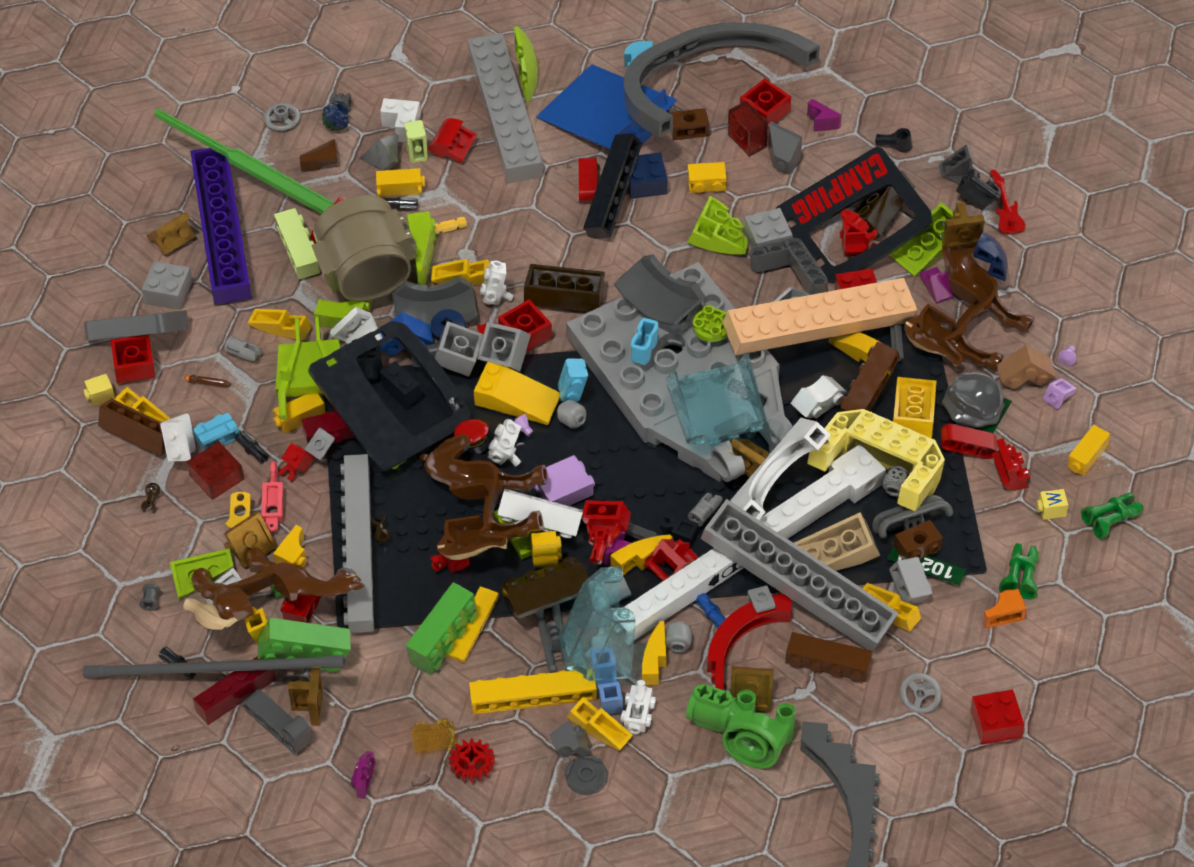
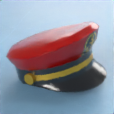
M470 419L456 426L454 436L465 434L470 438L471 444L467 452L479 454L484 452L489 446L487 436L489 428L485 422Z

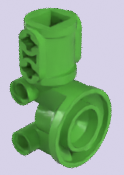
M701 684L694 688L690 696L686 718L692 720L698 726L716 732H724L722 736L723 745L726 751L738 762L753 768H768L776 763L784 745L793 741L796 710L792 704L782 703L777 707L776 716L772 720L765 714L755 713L756 695L752 691L742 690L737 694L736 698L727 691Z

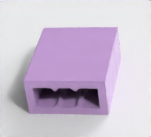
M575 455L546 467L548 483L546 485H535L534 487L541 499L570 506L592 496L595 482L592 476L587 475L585 472V466L582 461H578Z

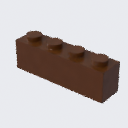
M878 341L875 346L870 348L867 355L868 359L865 363L861 364L857 379H853L848 395L844 396L841 400L840 407L842 412L860 409L871 411L900 359L898 350Z
M112 398L99 406V427L135 443L156 455L162 456L166 453L160 425L162 422Z
M792 632L786 651L785 663L793 667L807 668L814 672L828 673L835 677L849 678L856 682H866L872 664L873 651Z

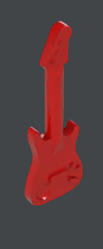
M991 170L990 177L1001 189L1000 200L1003 209L996 208V214L999 216V232L1002 234H1015L1025 231L1026 224L1017 212V201H1014L1013 206L1009 205L1004 187V178L996 170Z

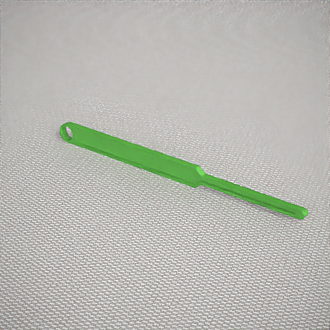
M160 109L155 110L154 116L226 156L229 163L316 212L323 214L327 208L334 204L331 200L239 149H230Z

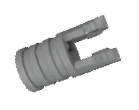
M233 336L227 339L224 348L226 353L252 362L263 353L262 348Z
M706 493L689 512V520L698 523V526H702L722 503V496L715 495L713 498L711 493Z

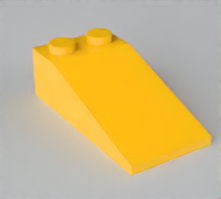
M487 362L474 389L476 406L516 417L526 414L528 420L549 425L560 400V392L506 366Z
M897 377L893 422L932 438L936 381Z

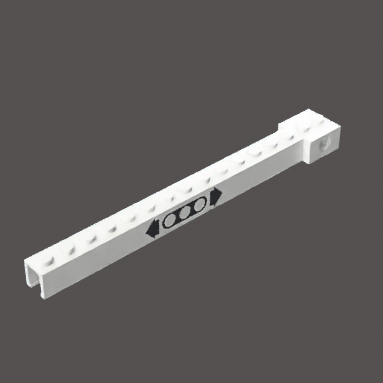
M859 444L833 461L829 466L828 474L762 516L759 521L788 539L847 499L856 503L880 487L886 474V469ZM713 548L614 613L613 628L617 632L625 628V641L630 644L657 626L660 621L666 620L695 601L700 594L707 593L744 567Z

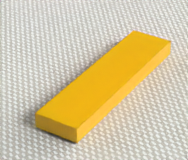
M481 586L474 597L478 612L473 623L468 622L465 626L466 632L460 639L456 638L453 642L454 648L450 654L445 653L446 657L464 664L499 598V593Z

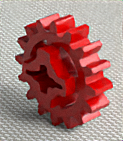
M473 738L470 739V743L462 740L463 745L455 744V750L450 751L451 757H449L450 770L455 772V777L462 776L463 782L469 778L471 783L474 782L475 778L482 781L481 776L483 775L488 778L489 771L494 770L493 764H495L494 751L489 749V744L482 745L481 739L475 743Z

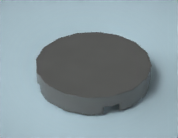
M586 755L580 756L577 759L574 758L566 767L565 779L567 785L573 792L580 795L596 794L607 783V768L602 760L595 756Z

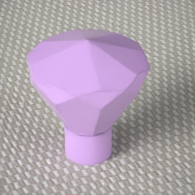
M1068 346L1067 349L1059 352L1058 359L1063 365L1071 366L1076 363L1077 357L1074 346Z
M526 414L515 419L514 422L521 426L520 431L524 432L527 436L533 433V430L529 427Z

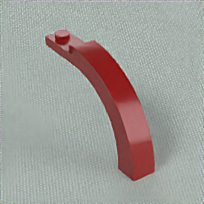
M784 594L771 595L775 608L759 613L755 611L752 602H749L738 608L723 621L714 634L708 651L707 672H711V682H715V688L724 690L725 661L731 648L742 636L763 625L790 622L791 599Z

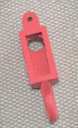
M272 461L270 463V482L262 484L261 516L270 533L274 534L278 531V523H283L284 488L283 482H278L277 463ZM270 507H276L278 512L267 513V510Z

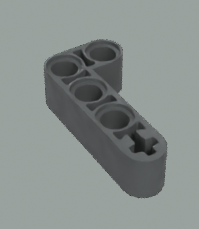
M257 689L242 702L245 711L293 754H297L312 741L310 726L306 720L299 715L293 719L260 689Z

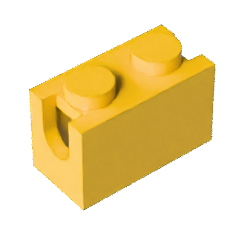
M725 162L688 164L689 193L726 191Z

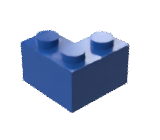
M400 312L390 321H398L407 325L423 344L430 345L433 343L431 326L404 312ZM391 339L380 345L382 352L393 357L405 348L396 339Z

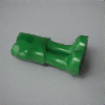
M1130 492L1119 497H1113L1109 499L1108 503L1082 508L1081 517L1086 525L1093 524L1095 536L1102 540L1109 535L1111 525L1130 517H1136L1142 512L1144 506L1140 502L1131 504L1135 496ZM1113 510L1116 511L1115 513H1112V514H1109V515H1107V516L1101 517L1102 515H1104V514H1106V513H1108V512H1110V511H1113Z
M1016 543L1011 553L1009 574L1001 580L999 591L1002 593L1005 590H1015L1018 588L1021 568L1024 572L1019 589L1022 598L1032 600L1036 598L1038 593L1037 586L1033 581V571L1035 570V563L1039 559V552L1036 546H1030L1028 555L1023 556L1021 555L1022 544Z

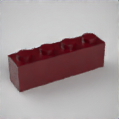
M336 411L301 419L307 445L319 428L335 438L333 443L355 438Z
M274 670L234 671L194 697L195 710L204 722L209 725L241 704L257 689L262 690L276 680Z

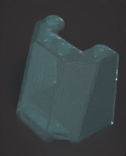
M748 354L744 355L738 363L680 377L677 376L676 371H672L665 379L687 444H694L696 446L709 443V445L720 443V440L725 438L731 441L733 438H740L739 435L750 431H760L767 423Z
M622 567L600 568L583 583L559 637L565 668L584 674L583 678L589 681L631 677L636 620L634 613L630 609L625 607L619 608L621 580L623 579Z

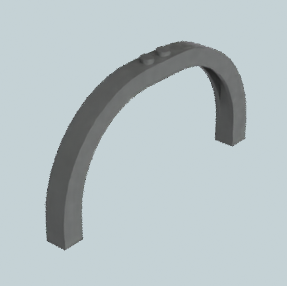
M719 23L694 28L645 50L630 63L624 75L625 108L635 122L660 138L673 131V115L651 102L641 89L644 81L660 68L695 52L721 46H751L768 49L783 54L808 67L819 61L820 45L792 31L757 23Z

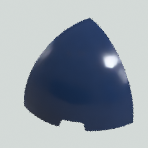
M983 232L976 244L973 257L990 263L987 275L1005 281L1008 273V261L1005 251L993 236Z

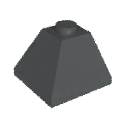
M770 122L768 151L773 168L789 175L801 162L802 136Z

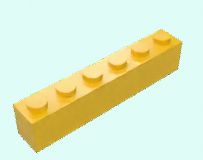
M581 668L573 671L562 670L555 673H539L529 676L519 675L511 678L500 677L494 680L469 682L472 714L578 703L582 697L587 701L597 700L594 668Z

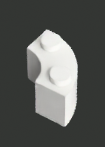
M822 375L813 385L802 388L791 404L806 418H818L834 405H839L847 391L832 377Z

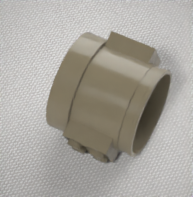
M373 195L347 198L328 208L314 225L313 233L317 243L311 246L322 274L333 294L340 291L349 300L371 301L394 292L409 277L411 272L409 260L417 257L415 250L418 247L403 214L399 215L396 208L392 210L385 199Z

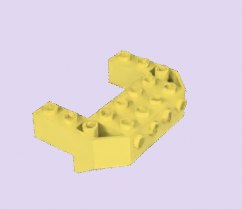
M865 409L837 412L824 428L830 434V437L819 450L809 452L807 464L823 471L828 469L835 458L838 459L859 444L884 468L904 467L910 475L901 485L897 504L915 512L926 497L934 494L941 479L945 461L935 440Z

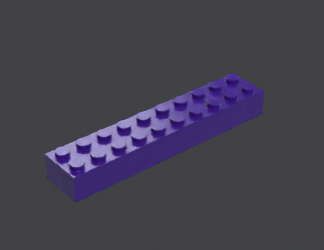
M211 148L190 151L214 305L252 299L230 163L226 156Z

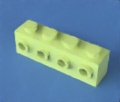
M296 208L274 214L276 228L298 280L319 274V264L311 246L314 242L309 241L310 234L308 228L303 227L304 220L302 215H298Z

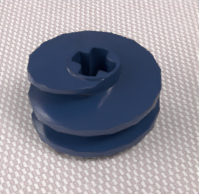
M445 309L438 312L432 318L431 331L437 340L440 341L447 321L467 328L463 316L458 311Z

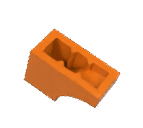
M1019 589L1005 590L999 593L997 604L991 609L984 611L983 624L985 629L1025 620L1026 606Z

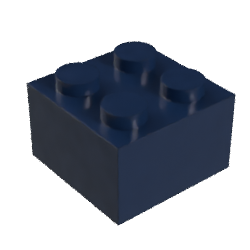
M661 152L638 155L628 185L631 199L667 194V176Z

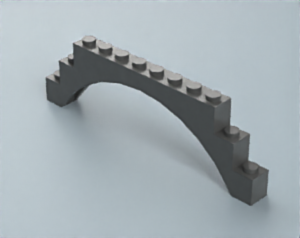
M803 721L800 751L823 769L836 786L847 809L851 825L852 845L846 867H868V862H873L874 849L870 848V842L874 843L875 830L871 829V824H876L877 811H873V805H877L878 792H874V786H879L880 775L875 773L876 765L855 763V753H851L852 744L831 742L832 732H827L828 724Z

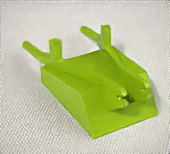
M315 316L317 341L301 342L298 317L295 318V343L279 344L276 396L278 398L280 420L287 419L286 397L323 394L309 375V366L313 362L341 348L339 339L321 341L319 316ZM333 358L326 363L330 367L337 362Z

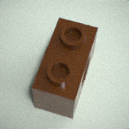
M706 108L670 112L673 115V131L671 132L673 141L709 136V121Z
M931 520L896 534L893 547L902 560L919 557L920 560L926 555L937 553L941 549L943 537Z

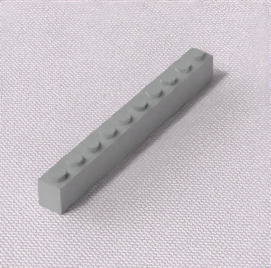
M368 454L344 456V464L340 465L341 476L345 478V480H341V491L345 492V496H341L342 508H345V512H342V524H346V529H342V539L346 541V545H342L343 557H346L343 567L353 569L361 579L360 583H363L365 586L357 591L352 589L347 593V596H343L344 608H348V613H344V625L349 626L350 633L373 632L374 609Z

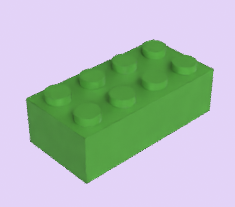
M454 582L451 584L406 644L410 664L429 675L434 670L440 668L442 660L446 656L445 653H451L454 648L453 642L456 638L460 639L466 632L465 626L468 622L473 623L478 615L472 592Z
M277 618L268 619L258 638V660L312 658L345 655L346 658L351 650L350 629ZM320 668V669H321V670H326V671H328V672H334V671H335V672H338L340 668Z

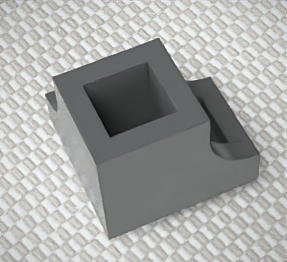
M570 721L549 734L556 752L566 757L575 752L586 756L590 753V748L593 747L586 730Z

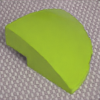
M515 26L514 41L515 54L519 66V79L525 101L528 103L537 87V57L528 36L518 26Z
M709 196L687 242L709 251L724 254H745L748 246V239L743 235L744 227L740 220L733 218L728 213L729 208Z

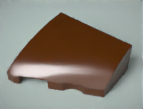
M335 139L301 154V172L320 170L319 165L337 163Z

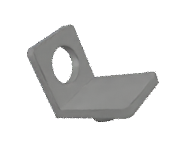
M319 428L305 450L317 459L327 462L324 455L335 438Z
M768 586L748 590V603L752 602L757 613L775 608V603Z

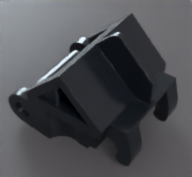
M972 168L967 176L962 177L956 192L966 198L965 204L970 201L983 210L1000 197L1001 189L990 179L986 183L980 180L979 171Z

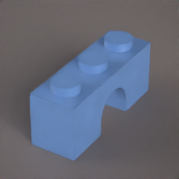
M612 647L591 650L592 667L594 668L600 707L608 714L622 713L623 698L620 684L617 682Z

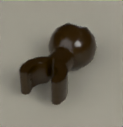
M149 483L145 487L147 499L141 505L143 512H145V509L150 504L152 513L156 512L154 500L159 496L161 489L157 483Z
M381 516L380 524L374 521V518H371L372 527L377 530L374 538L378 543L388 542L390 539V532L384 528L386 526L384 516Z

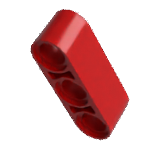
M578 158L579 202H592L597 189V158Z
M946 424L941 428V447L945 450L984 459L993 458L992 453L997 452L996 436L992 433L954 424Z

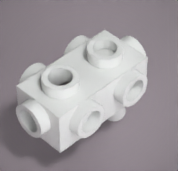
M490 261V265L485 269L484 279L486 280L484 284H481L480 295H483V303L498 305L501 297L509 302L512 301L514 295L506 291V285L504 284L506 278L505 263Z
M509 419L505 420L503 425L499 424L494 432L496 436L489 445L488 458L500 465L507 459L515 467L519 465L521 461L514 454L516 451L514 445L521 426Z
M638 680L637 686L632 685L630 693L627 692L625 697L627 709L622 711L621 723H624V728L631 734L645 732L646 727L651 726L652 715L649 714V711L654 709L656 697L652 696V688L645 686V681Z

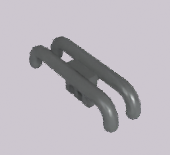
M932 495L924 499L916 512L904 506H898L879 513L873 520L872 529L874 533H878L879 537L884 539L887 536V528L891 524L902 521L905 531L910 529L909 524L912 528L917 526L916 522H918V525L924 523V513L939 509L940 511H945L947 516H952L953 509L942 497Z
M560 605L552 606L554 622L548 624V630L544 610L536 612L549 673L557 672V666L553 657V652L561 651L565 670L573 671L574 665L569 653Z

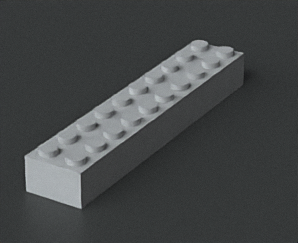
M503 33L468 39V54L507 184L543 177L542 160Z
M728 499L725 500L703 531L701 537L703 541L867 650H875L898 615L897 611Z

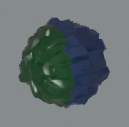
M330 103L323 108V125L332 131L343 130L348 126L349 109L342 103Z

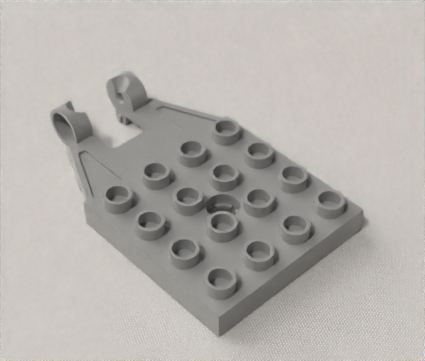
M699 262L669 276L674 279L679 277L686 281L696 282L706 298L676 325H666L658 322V342L655 348L652 349L651 359L645 365L631 361V340L637 333L639 322L643 318H650L638 311L624 297L566 323L568 340L582 359L585 360V363L644 443L650 442L657 445L663 442L678 451V459L693 467L700 468L703 473L719 482L722 480L726 482L735 480L745 473L743 459L741 456L734 455L730 439L748 430H753L755 433L759 431L768 442L769 452L771 453L793 427L784 415L778 380L779 364L767 349L735 355L728 336L718 342H707L699 339L694 334L692 327L693 318L699 311L703 310L704 306L711 305L726 313L728 310L735 309ZM675 345L681 347L682 351L676 354L670 349L662 348ZM733 378H736L746 385L753 386L754 390L767 396L768 400L761 408L749 400L742 399L741 395L728 389L729 383Z

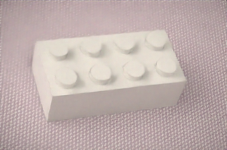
M504 489L497 514L501 515L502 520L512 522L515 519L520 521L527 518L532 511L539 510L544 523L542 531H559V535L566 538L577 535L583 510Z

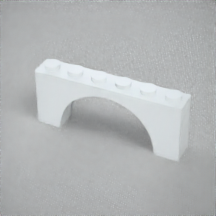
M800 418L730 501L759 520L765 513L763 510L764 499L778 477L804 454L813 450H819L830 437V434L818 422Z

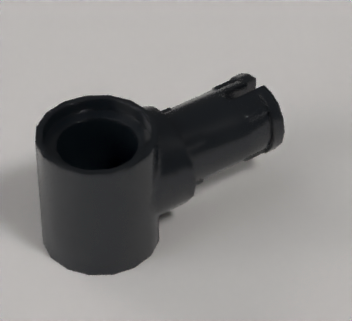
M900 128L892 134H876V146L889 145L896 147L902 153L910 151L913 147L911 132L907 128Z

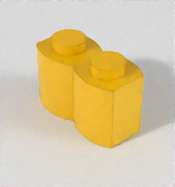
M556 531L531 533L534 568H542L548 564H557L558 560H562L560 536H556Z

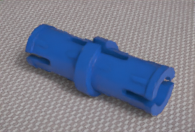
M702 593L696 598V603L703 609L706 618L710 619L718 629L726 618L720 612L719 606L715 605L706 593Z

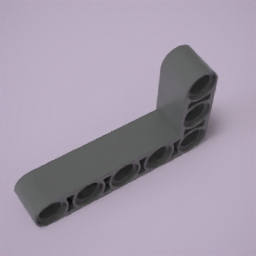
M790 238L758 246L749 251L752 271L762 272L790 265L810 295L828 292L827 277L800 239Z
M187 310L84 322L86 341L189 329Z

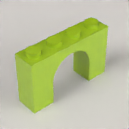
M319 299L314 312V319L315 316H319L320 327L333 329L355 307L370 311L371 301L351 300L340 303Z

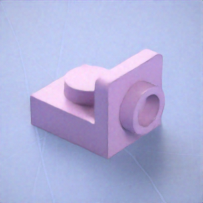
M1060 378L1049 384L1043 400L1054 408L1059 409L1064 399L1074 395L1077 388Z

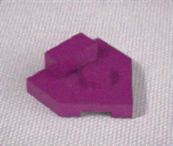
M366 751L359 758V762L355 766L351 786L356 788L357 798H366L376 765L374 752Z

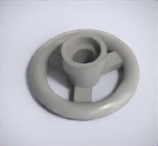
M288 103L275 104L267 109L264 115L266 125L275 131L290 130L300 120L298 109ZM289 110L295 115L293 121L288 118ZM272 122H284L286 125L278 126L273 124Z
M915 673L903 681L900 695L903 703L910 710L917 713H928L939 705L941 689L937 681L931 676L924 673ZM921 679L925 681H921L917 684L914 680ZM908 685L914 691L916 697L914 704L907 697ZM930 695H935L934 701L929 706L920 707L923 699L928 698Z

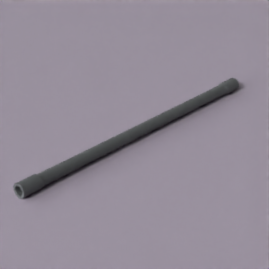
M345 655L312 658L116 666L90 665L83 667L84 678H102L104 676L345 668L346 658Z

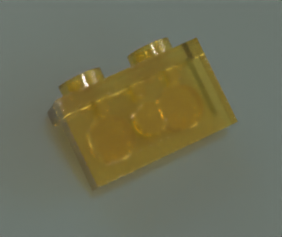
M448 718L435 720L436 724L427 725V722L415 723V727H411L414 753L455 747L456 739L453 721L448 722Z

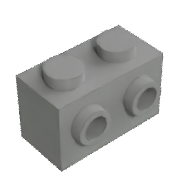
M919 557L897 561L889 569L902 601L916 604L924 602L932 595L931 585L927 581L924 567L920 563Z

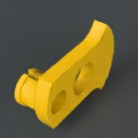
M246 492L231 494L230 517L225 523L228 528L231 529L250 516L251 494ZM244 507L246 509L245 514L242 516L235 515L236 508Z

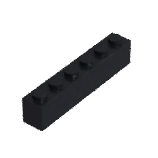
M633 133L615 134L583 227L592 238H611L642 146V142Z

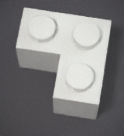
M384 98L380 111L381 123L384 127L395 128V133L399 135L398 142H406L404 124L420 120V103L417 101Z

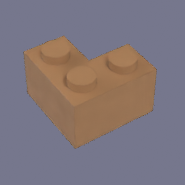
M1028 345L1023 346L997 364L1001 383L1013 390L1028 380L1042 386L1056 377L1051 358Z

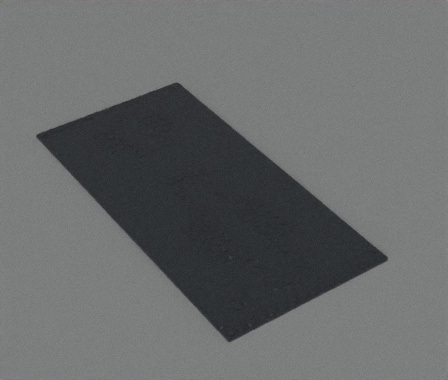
M905 323L901 324L904 358L897 362L870 412L893 422L897 377L936 381L931 439L936 441L945 461L941 479L933 495L940 496L948 502L953 509V515L947 516L945 511H940L939 509L923 514L924 522L931 520L943 537L941 549L937 553L927 556L966 569L964 576L985 574L987 568L963 454L948 451L941 447V428L946 424L956 425V422L951 419L942 404L948 388L942 355L915 347L909 341L905 332ZM890 326L860 332L891 347ZM831 337L767 349L779 364L778 380L784 415L792 426L800 418L816 421L825 428L837 412H842L840 404L834 405L818 418H806L791 404L792 400L802 388L813 385L822 375L832 377L847 391L844 395L847 396L850 391L851 382L853 379H857L859 368L865 361L861 360L858 362L829 343L828 341ZM675 345L662 348L670 349L676 354L682 351L681 347ZM577 350L525 355L520 372H516L560 392L558 382L565 360L582 359ZM476 359L469 376L442 367L468 406L471 415L470 419L481 420L488 425L487 436L490 445L496 436L494 432L498 425H503L507 419L515 421L517 417L475 405L474 389L486 363ZM587 364L585 369H587L588 378L580 401L577 402L586 409V420L581 426L570 428L559 421L557 410L559 405L563 403L560 398L549 425L528 420L529 427L533 430V433L527 436L524 432H519L514 445L516 448L514 454L520 459L521 463L516 467L509 459L500 465L488 458L489 446L482 453L473 454L465 451L458 457V460L466 462L477 460L490 461L501 472L518 476L532 471L539 465L544 464L548 467L575 455L577 460L582 461L587 475L592 476L595 486H593L592 496L570 505V507L584 506L586 500L623 501L631 512L629 523L657 533V536H672V531L664 532L660 529L661 523L669 524L665 522V515L672 516L676 521L680 517L689 520V512L706 493H711L713 498L715 495L722 496V503L702 526H698L697 532L691 543H689L690 549L699 558L714 548L701 539L705 527L725 500L728 499L730 501L749 479L748 476L743 474L735 480L733 479L728 482L722 480L719 482L703 473L700 468L693 467L678 459V451L663 442L657 445L650 442L644 443ZM413 365L401 366L420 383L421 399L407 409L396 399V396L391 395L382 387L380 373L378 374L379 377L375 380L367 379L389 411L413 436L452 416V412L421 367H413ZM324 395L326 413L336 411ZM748 430L734 437L749 439L769 452V444L759 431L755 433L753 430ZM454 434L409 458L397 468L388 471L380 470L368 455L371 518H374V521L380 524L381 516H384L386 521L384 528L390 532L388 542L378 543L374 538L377 530L372 527L371 523L374 629L421 625L453 582L472 592L474 597L480 586L499 593V598L488 619L513 617L515 615L506 607L500 585L506 583V580L510 578H519L529 571L543 569V567L534 568L532 555L521 559L510 541H507L506 549L491 547L476 556L469 557V566L461 571L451 573L448 567L444 566L435 572L431 567V557L440 555L437 545L444 535L445 520L479 515L481 520H483L485 498L466 500L457 497L449 490V485L433 479L425 469V462L419 459V456L422 454H431L445 440L454 437ZM356 438L332 443L327 451L334 575L343 567V562H346V557H343L342 545H346V541L342 539V529H346V524H342V512H345V508H342L341 496H345V492L341 491V480H345V478L341 476L340 465L344 464V456L367 454ZM809 452L798 458L778 477L768 491L763 502V510L765 511L763 516L828 474L829 467L826 471L807 464ZM881 485L856 503L847 499L788 538V540L793 543L861 512L868 524L880 556L863 564L840 569L836 572L856 585L894 582L889 569L896 562L887 558L894 545L895 535L904 531L902 521L888 526L887 536L884 539L880 538L878 533L873 532L872 523L879 513L901 506L897 504L899 496L887 494L883 485ZM535 488L531 489L528 492L512 490L540 498ZM503 493L500 496L494 511L499 510ZM581 519L576 536L572 535L571 538L560 536L562 560L567 557H576L583 564L592 585H595L618 573L611 567V564L604 565L603 562L598 564V561L597 564H593L589 561L593 546L588 542L590 535L586 524ZM556 531V536H560V532ZM626 534L624 541L634 543L640 541V539ZM673 537V540H674L675 542L679 540V539ZM668 563L665 565L657 564L669 577L673 575L674 569ZM635 566L623 575L631 596L605 608L624 607L663 581L651 569L645 568L641 570L638 566ZM743 568L706 594L710 599L748 595V590L768 586L770 593H779L780 591ZM925 573L927 579L938 578ZM346 593L335 596L337 627L349 629L348 625H344V613H348V608H344L343 596H347ZM586 594L559 604L560 612L593 609L586 599ZM552 607L544 609V614L552 613Z

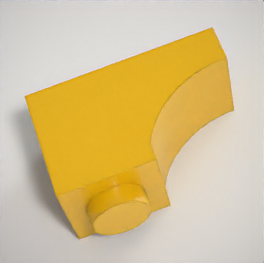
M295 525L273 553L275 563L283 562L301 565L302 567L306 565L305 549L301 547L304 541L302 527Z

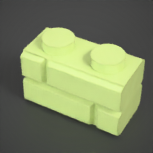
M422 120L406 122L404 128L410 163L427 161L426 133Z

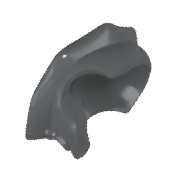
M978 372L961 373L958 375L953 384L947 388L942 400V404L953 421L975 428L996 424L1005 406L1003 392L997 381L988 375Z

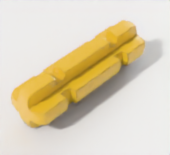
M462 216L458 217L457 220L450 219L440 222V224L435 223L436 229L434 230L437 235L441 231L445 233L456 230L457 227L459 229L467 226L466 219Z

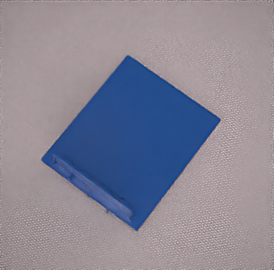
M593 64L536 116V118L608 149L611 148L615 134L633 133L642 142V145L653 135L635 122L625 108L624 77ZM644 85L641 86L643 93L651 102L670 113L669 108L677 102V99L668 96L665 89L658 92Z

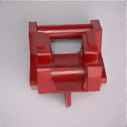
M848 209L841 212V218L843 219L842 230L839 236L842 239L844 257L857 256L875 246L876 243H872L869 246V241L876 238L877 230L874 229L871 233L866 232L869 230V225L866 221L862 220L857 213Z
M662 539L652 552L651 557L646 560L644 566L647 569H651L662 581H665L669 576L657 564L665 565L668 563L674 569V575L699 557L690 549L688 542H683L681 539L676 542L672 539Z

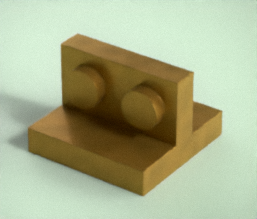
M964 201L956 202V209L953 210V219H946L942 241L944 248L977 244L983 233L984 216L968 217Z
M185 212L149 233L146 237L150 242L152 240L155 241L164 256L193 239L196 235L186 221L190 217Z
M733 438L731 441L734 455L742 457L745 465L744 474L750 478L770 453L749 439Z
M259 512L253 513L224 533L228 540L223 544L225 549L229 548L230 552L235 553L243 568L248 566L245 561L246 554L251 549L258 548L267 554L277 547Z
M732 666L730 694L737 698V694L740 691L750 690L756 695L755 710L771 712L774 669Z
M311 668L310 682L302 680L289 681L288 691L292 711H309L311 725L320 726L323 697L320 668Z

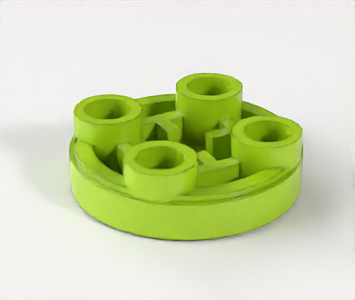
M711 305L704 306L703 310L699 311L693 318L692 327L694 334L699 339L707 342H718L725 339L728 335L722 322L726 312Z

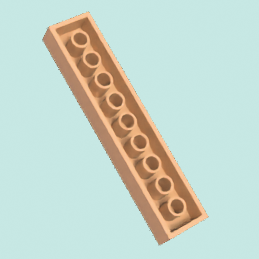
M900 278L728 310L722 323L735 355L903 324L914 317L917 308L905 279Z

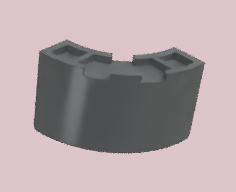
M654 254L643 256L614 283L622 296L638 311L650 319L666 325H676L706 298L696 282L686 281L679 277L674 279L669 276L671 272L658 261Z
M461 276L437 284L435 288H427V285L405 281L398 289L392 292L396 316L400 312H404L430 326L432 318L438 312L445 309L458 311L463 316L466 325L478 317L472 283Z

